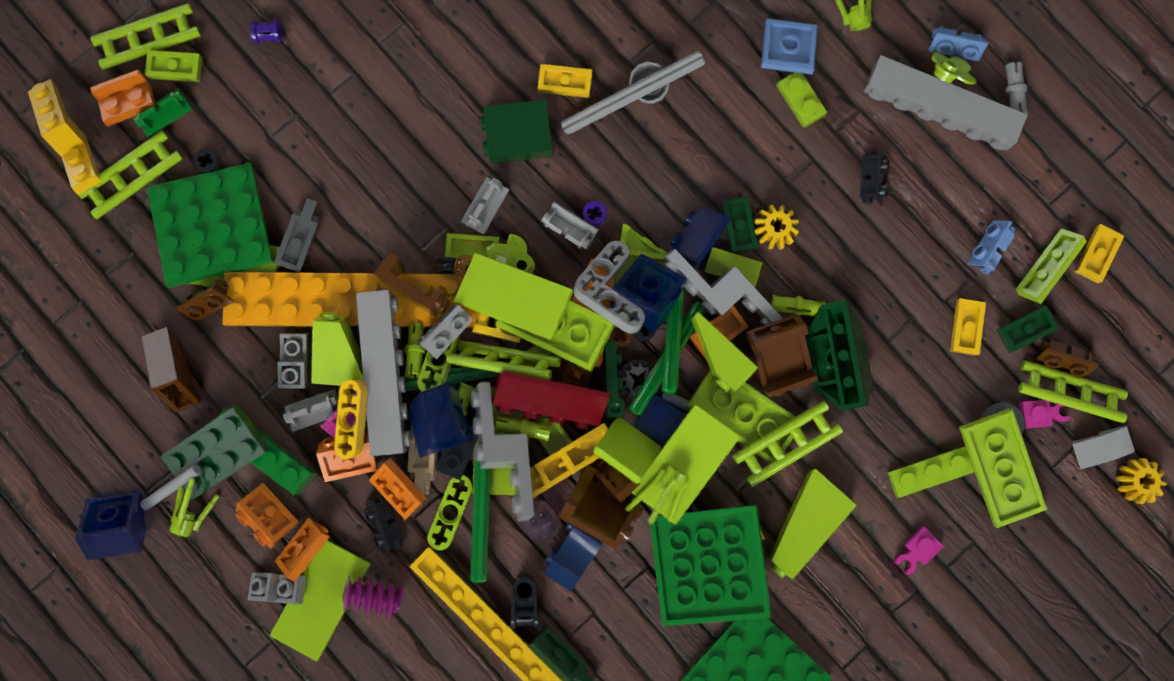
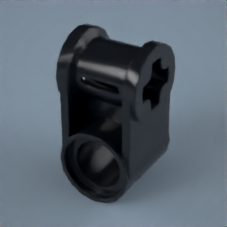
M530 575L519 576L513 584L511 629H516L517 626H534V628H539L538 585L535 578ZM520 583H529L533 591L529 595H522L518 591Z

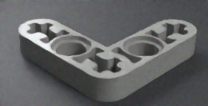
M612 241L605 246L579 276L574 286V295L580 302L627 333H636L641 329L645 320L644 312L607 286L625 265L629 255V249L624 243ZM616 252L619 253L620 255H617L613 259V262H611V255L615 254ZM596 267H603L608 271V275L600 276L594 269ZM590 281L593 282L591 290H582V288H586L589 285ZM610 299L615 303L616 307L608 309L602 304V301ZM620 308H622L623 311H621L620 315H618ZM631 316H632V317H634L636 320H633L632 322H629V321L627 320V318H631Z

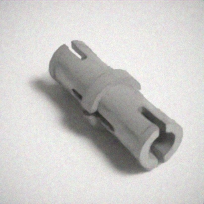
M1015 62L1005 65L1008 83L1005 91L1006 95H1009L1010 108L1028 114L1025 97L1027 85L1024 84L1023 63L1017 62V66H1015Z

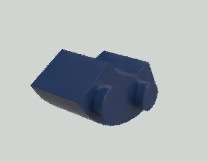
M569 523L566 530L570 533L559 550L553 548L545 560L549 566L543 574L571 592L603 542Z

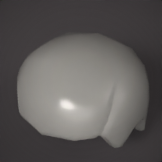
M649 61L638 64L631 72L629 85L663 69V67L658 63ZM670 83L638 100L649 104L663 100L669 92Z

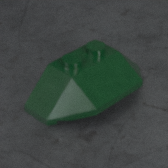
M847 299L823 304L820 306L818 314L814 318L808 334L805 336L812 368L818 375V380L814 381V387L827 400L836 405L840 411L867 407L872 385V374L863 327Z

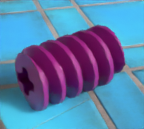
M348 575L342 597L343 610L347 611L350 604H354V613H358L361 606H364L365 615H369L372 608H374L378 618L384 610L386 611L387 620H390L393 613H397L399 610L403 586H399L394 593L393 584H388L384 590L383 583L379 581L373 588L372 580L367 579L362 586L361 577H356L353 583H351V576Z

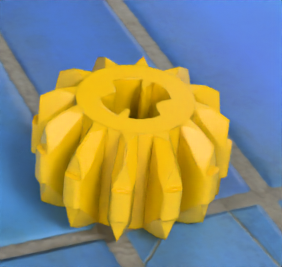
M770 205L768 212L761 210L759 213L761 218L754 221V224L760 227L755 230V234L763 235L759 243L763 244L766 240L769 241L768 249H773L775 243L780 250L785 247V243L791 245L794 242L792 236H797L799 233L794 228L798 225L799 220H791L790 218L794 212L791 210L785 214L784 205H781L778 211H776L774 205ZM774 223L779 224V232L774 231V226H772Z
M1139 458L1137 461L1135 459L1128 460L1127 466L1119 468L1123 476L1115 478L1117 481L1122 482V485L1117 490L1126 492L1125 499L1134 500L1136 504H1144L1146 501L1153 503L1156 501V496L1164 495L1160 486L1168 484L1165 481H1161V477L1166 472L1157 470L1158 463L1148 462L1146 458ZM1140 478H1143V484H1140Z

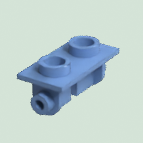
M940 26L932 31L931 38L933 40L928 51L979 62L988 42L985 38L981 37V34L975 35L962 32L958 36L956 30Z
M993 220L987 227L979 245L973 250L967 264L981 266L979 270L985 274L994 271L1002 258V255L996 251L997 248L1005 252L1015 237V228L1010 226L1012 221Z

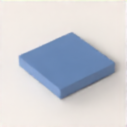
M766 19L761 68L813 74L818 25Z

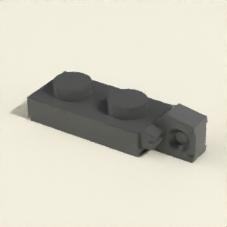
M307 198L302 211L295 209L274 264L300 273L318 225L317 220L319 217L313 215L317 204L316 201Z

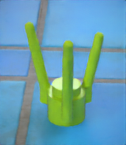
M835 0L843 16L844 26L850 25V30L852 31L863 30L871 26V0H866L865 5L864 0H858V5L851 7L850 13H847L842 0Z
M670 465L666 470L661 468L658 475L626 506V511H630L662 481L660 487L665 491L653 510L649 523L655 521L669 495H674L676 492L668 516V521L672 522L682 493L688 485L685 483L688 476Z
M194 478L189 479L185 495L182 487L178 489L174 513L170 520L172 523L169 531L183 537H190L192 530L199 531L202 521L219 499V494H215L195 520V514L186 511L195 482Z

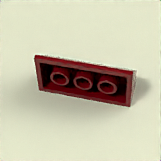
M501 371L496 375L491 402L493 406H497V412L512 414L513 410L523 412L522 417L538 420L539 415L549 417V422L564 425L565 420L575 422L576 428L590 430L591 426H599L609 401L610 393Z

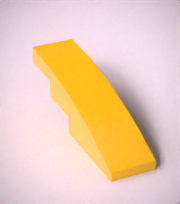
M605 423L530 468L532 498L600 458L593 450L608 430Z

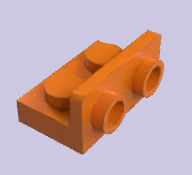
M140 70L127 73L90 88L91 93L98 100L102 121L107 127L137 116L136 113H143L151 107L157 108L151 85Z
M364 432L363 450L356 458H340L335 452L334 437L326 438L318 445L316 455L325 482L378 470L376 456H370L368 432ZM346 442V447L349 448V450H352V445H349L348 442Z
M391 458L384 462L369 479L405 520L420 509L422 503L427 499Z
M264 483L241 499L236 506L237 513L235 515L240 523L244 526L249 525L255 532L253 534L255 539L262 546L267 545L270 549L299 523Z
M309 517L275 560L285 576L293 581H296L301 573L306 570L308 564L318 551L323 548L329 538L327 535L329 530Z

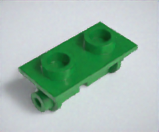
M178 88L155 102L157 108L151 107L143 113H136L137 116H135L134 121L138 127L143 129L146 136L150 137L192 111V108Z

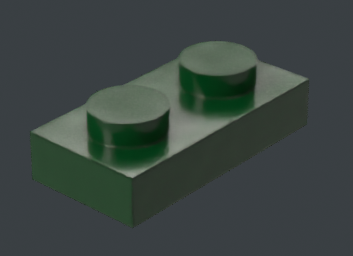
M748 196L722 201L721 206L731 253L757 249L758 243Z
M1047 305L997 329V332L1008 353H1012L1058 330L1059 327Z

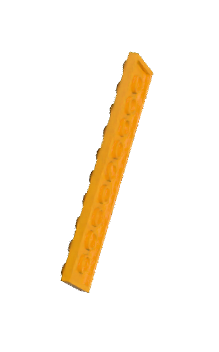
M224 273V280L229 284L227 296L234 300L229 305L223 307L224 326L313 327V320L318 315H321L322 312H337L338 316L347 318L350 327H359L356 293L390 290L393 292V296H397L399 311L394 313L395 323H399L400 327H408L409 323H414V327H416V323H422L425 328H431L434 324L437 326L440 323L438 320L445 312L443 314L438 313L436 317L432 316L383 284L374 275L375 273ZM401 274L399 278L428 297H432L438 287L442 285L450 295L448 298L450 300L449 306L453 307L456 304L454 300L465 274ZM459 305L473 319L466 328H473V325L477 324L479 312ZM490 317L487 323L488 327H490Z

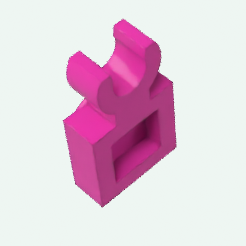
M1047 400L1019 402L1020 412L1025 421L1024 429L1053 426L1052 418L1058 422L1071 419L1070 416L1060 415L1059 409L1064 405L1054 403L1050 407V401Z
M922 526L903 544L908 552L897 555L893 562L899 565L903 560H907L908 567L903 572L906 575H910L915 571L918 561L922 565H926L944 546Z

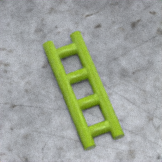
M190 3L91 36L93 45L96 47L102 44L106 58L98 60L101 69L104 70L145 56L148 50L159 51L200 37L199 28L197 26L189 28L185 16L193 13ZM176 19L180 32L165 37L161 24ZM152 28L155 41L141 45L137 32ZM127 36L131 49L116 54L112 41Z
M163 130L101 172L99 175L102 182L78 195L81 199L89 195L97 207L90 212L95 219L98 220L183 159L177 150L172 154H169L162 143L169 138ZM154 149L161 162L148 169L141 158ZM133 165L140 176L127 185L119 173ZM111 180L118 189V192L105 200L98 188Z
M462 340L458 343V350L462 352L459 355L452 353L447 355L448 364L494 372L505 371L548 381L551 379V370H546L548 366L559 367L561 364V357ZM474 353L487 355L484 359L471 357ZM499 357L512 359L509 363L496 361ZM523 362L535 363L537 365L535 367L522 366L521 364Z
M1023 360L1020 369L1030 372L1029 384L1021 382L1018 392L1125 423L1127 413L1118 411V399L1126 400L1128 396L1127 390ZM1041 376L1055 380L1054 392L1040 388ZM1066 383L1081 388L1080 399L1066 395ZM1092 391L1107 395L1106 407L1092 403Z
M824 400L732 455L737 464L745 460L753 474L746 478L751 487H754L843 433L838 423L830 427L822 413L829 410ZM813 419L821 433L807 441L800 427ZM791 433L799 447L785 455L777 440ZM768 446L776 461L762 468L754 454Z

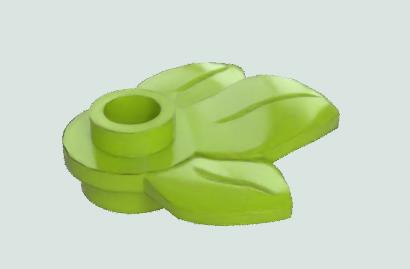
M938 52L932 55L931 59L936 63L934 74L942 81L952 83L954 79H958L966 84H975L977 82L969 74L971 66L967 61L956 56L947 58Z
M510 234L507 244L495 243L486 247L488 258L517 268L516 265L519 261H524L527 267L522 271L530 274L534 272V260L527 254V244L521 237Z

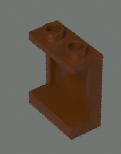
M389 252L374 275L383 284L432 316L436 317L438 313L443 314L450 304V300H448L450 295L446 288L440 285L434 295L428 297L399 278L406 266L399 257Z
M798 314L747 331L754 363L758 367L757 374L760 386L768 397L783 395L786 391L798 387H806L818 380V375L812 368L805 335L808 334L807 326Z
M587 465L559 517L617 549L622 540L627 542L634 530V527L630 526L632 521L636 523L643 512V508L640 507L642 500L630 511H626V506L632 501L625 498L620 502L607 487L592 479L597 470Z

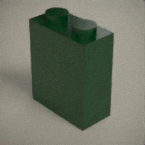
M546 99L483 107L484 116H480L481 131H486L487 141H482L484 157H489L491 165L553 157Z

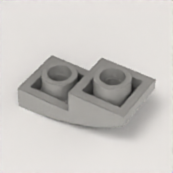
M309 333L280 334V361L277 362L278 388H306Z
M1126 425L1101 431L1096 436L1072 441L1080 469L1106 463L1135 452Z
M252 573L247 600L302 604L306 576H299L296 581H293L285 575Z

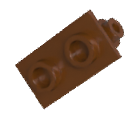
M216 280L207 287L206 291L203 289L194 295L187 296L184 303L177 306L176 310L197 322L234 301L227 296L229 284L225 280Z
M1050 338L1042 340L1040 349L1043 352L1035 359V362L1044 364L1049 368H1057L1072 375L1085 378L1099 366V363L1095 362L1096 356L1092 355V352L1072 346L1069 349V353H1066L1067 344Z

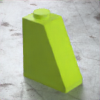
M322 312L321 315H318L313 320L312 383L341 386L347 380L358 379L364 382L361 351L347 318L338 316L337 312Z

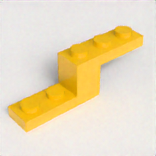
M51 79L44 83L36 84L28 91L41 136L62 157L71 188L79 195L102 182L86 135L66 114L57 85Z

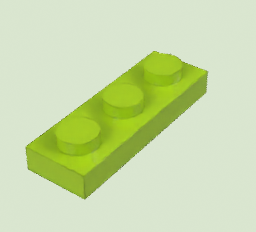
M1061 228L1016 288L1018 295L1041 304L1086 244L1085 237Z
M961 447L887 473L896 498H900L974 473V469L966 447Z

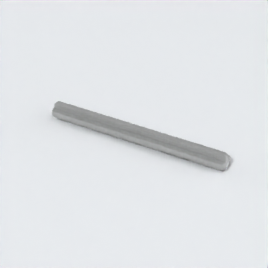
M696 51L563 120L561 125L564 132L571 134L703 66L705 60L701 52Z

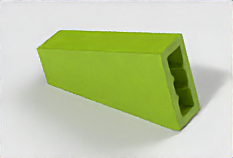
M810 469L807 472L768 557V560L773 563L770 568L782 579L785 575L793 579L857 506L817 469Z

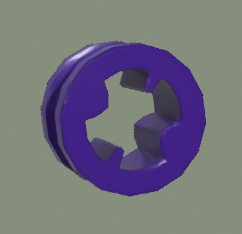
M597 201L586 204L583 210L584 221L594 227L603 224L606 219V208L604 205ZM598 208L599 214H602L601 218L596 217L595 220H591L590 214H587V212Z

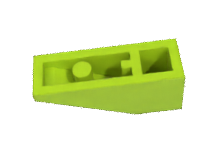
M698 312L691 318L710 371L716 378L715 384L726 393L728 390L731 393L736 392L758 367Z

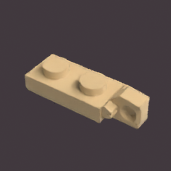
M411 420V445L409 446L407 472L410 473V479H414V484L423 494H429L431 480L435 481V474H437L440 420Z

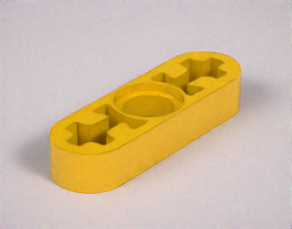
M358 379L343 382L339 390L334 448L336 454L342 459L356 458L363 450L368 388L362 380ZM351 388L357 391V396L351 394ZM349 403L356 404V407H349ZM350 411L356 416V423L353 427L349 426L346 420L347 414ZM354 431V435L346 434V432ZM346 442H348L349 445H352V450H349V448L346 447Z

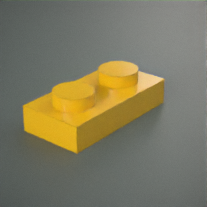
M541 64L538 92L589 98L592 70Z
M1102 224L1097 225L1074 272L1096 283L1103 282L1124 235Z
M961 298L956 300L950 352L980 355L986 302Z

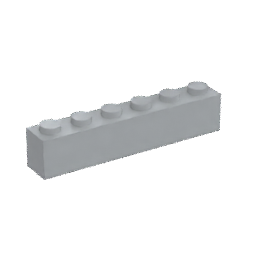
M882 55L874 64L863 91L875 100H885L893 103V106L899 110L915 112L921 119L942 123L941 125L946 129L964 132L968 138L986 141L990 143L991 147L998 150H1008L1017 143L1027 118V114L951 83L944 82L941 79Z
M390 290L356 293L363 378L368 388L366 412L370 456L407 452V447L411 445L410 432L405 430L404 420L408 419V408L406 403H402V393L406 392L404 376L400 377L399 366H403V353L397 347V339H401L400 324L395 323L394 313L399 311L397 296H393V292Z

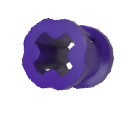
M273 19L272 22L267 23L251 21L250 31L255 45L260 44L262 41L282 42V29L278 19Z

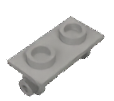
M486 177L461 222L484 235L509 189L502 186L499 180L495 178L491 180Z
M553 202L549 212L541 220L545 223L544 226L546 228L549 227L558 234L562 233L566 239L576 244L579 249L583 247L588 250L599 230L556 202Z
M455 304L453 307L449 306V309L438 320L440 323L437 326L434 324L424 336H421L422 340L419 343L436 359L473 321L458 304Z
M333 389L285 406L286 413L283 414L287 424L290 423L292 432L323 422L326 417L329 418L338 409L339 399L336 390Z

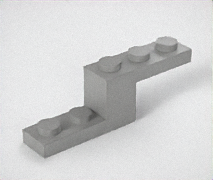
M676 249L671 250L664 257L667 261L665 264L666 268L674 276L680 275L685 281L683 286L693 296L697 294L704 301L701 305L710 315L715 313L717 316H722L743 297V305L750 312H756L762 318L760 323L763 326L783 319L735 266L727 269L709 286Z
M490 382L479 383L475 390L471 392L472 408H476L477 417L473 419L474 434H478L479 442L475 446L476 461H480L481 469L513 467L509 474L510 485L514 486L515 497L512 498V511L514 514H517V521H528L534 516L527 434L494 435Z

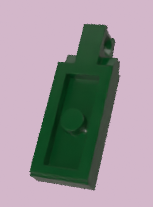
M607 341L604 347L606 393H610L607 403V418L623 417L625 401L618 394V391H623L622 375H617V366H621L622 359L621 350H616V341Z
M546 626L528 646L562 681H594L586 674L588 672L584 667L586 663L551 628Z

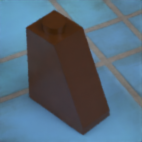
M168 327L142 336L151 390L175 413L200 404V398L179 339Z

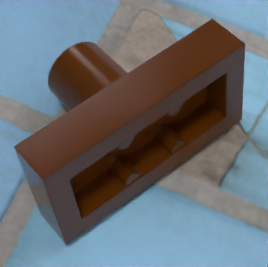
M602 458L592 466L597 470L595 473L597 478L620 502L632 494L631 492L641 484L640 482L636 484Z

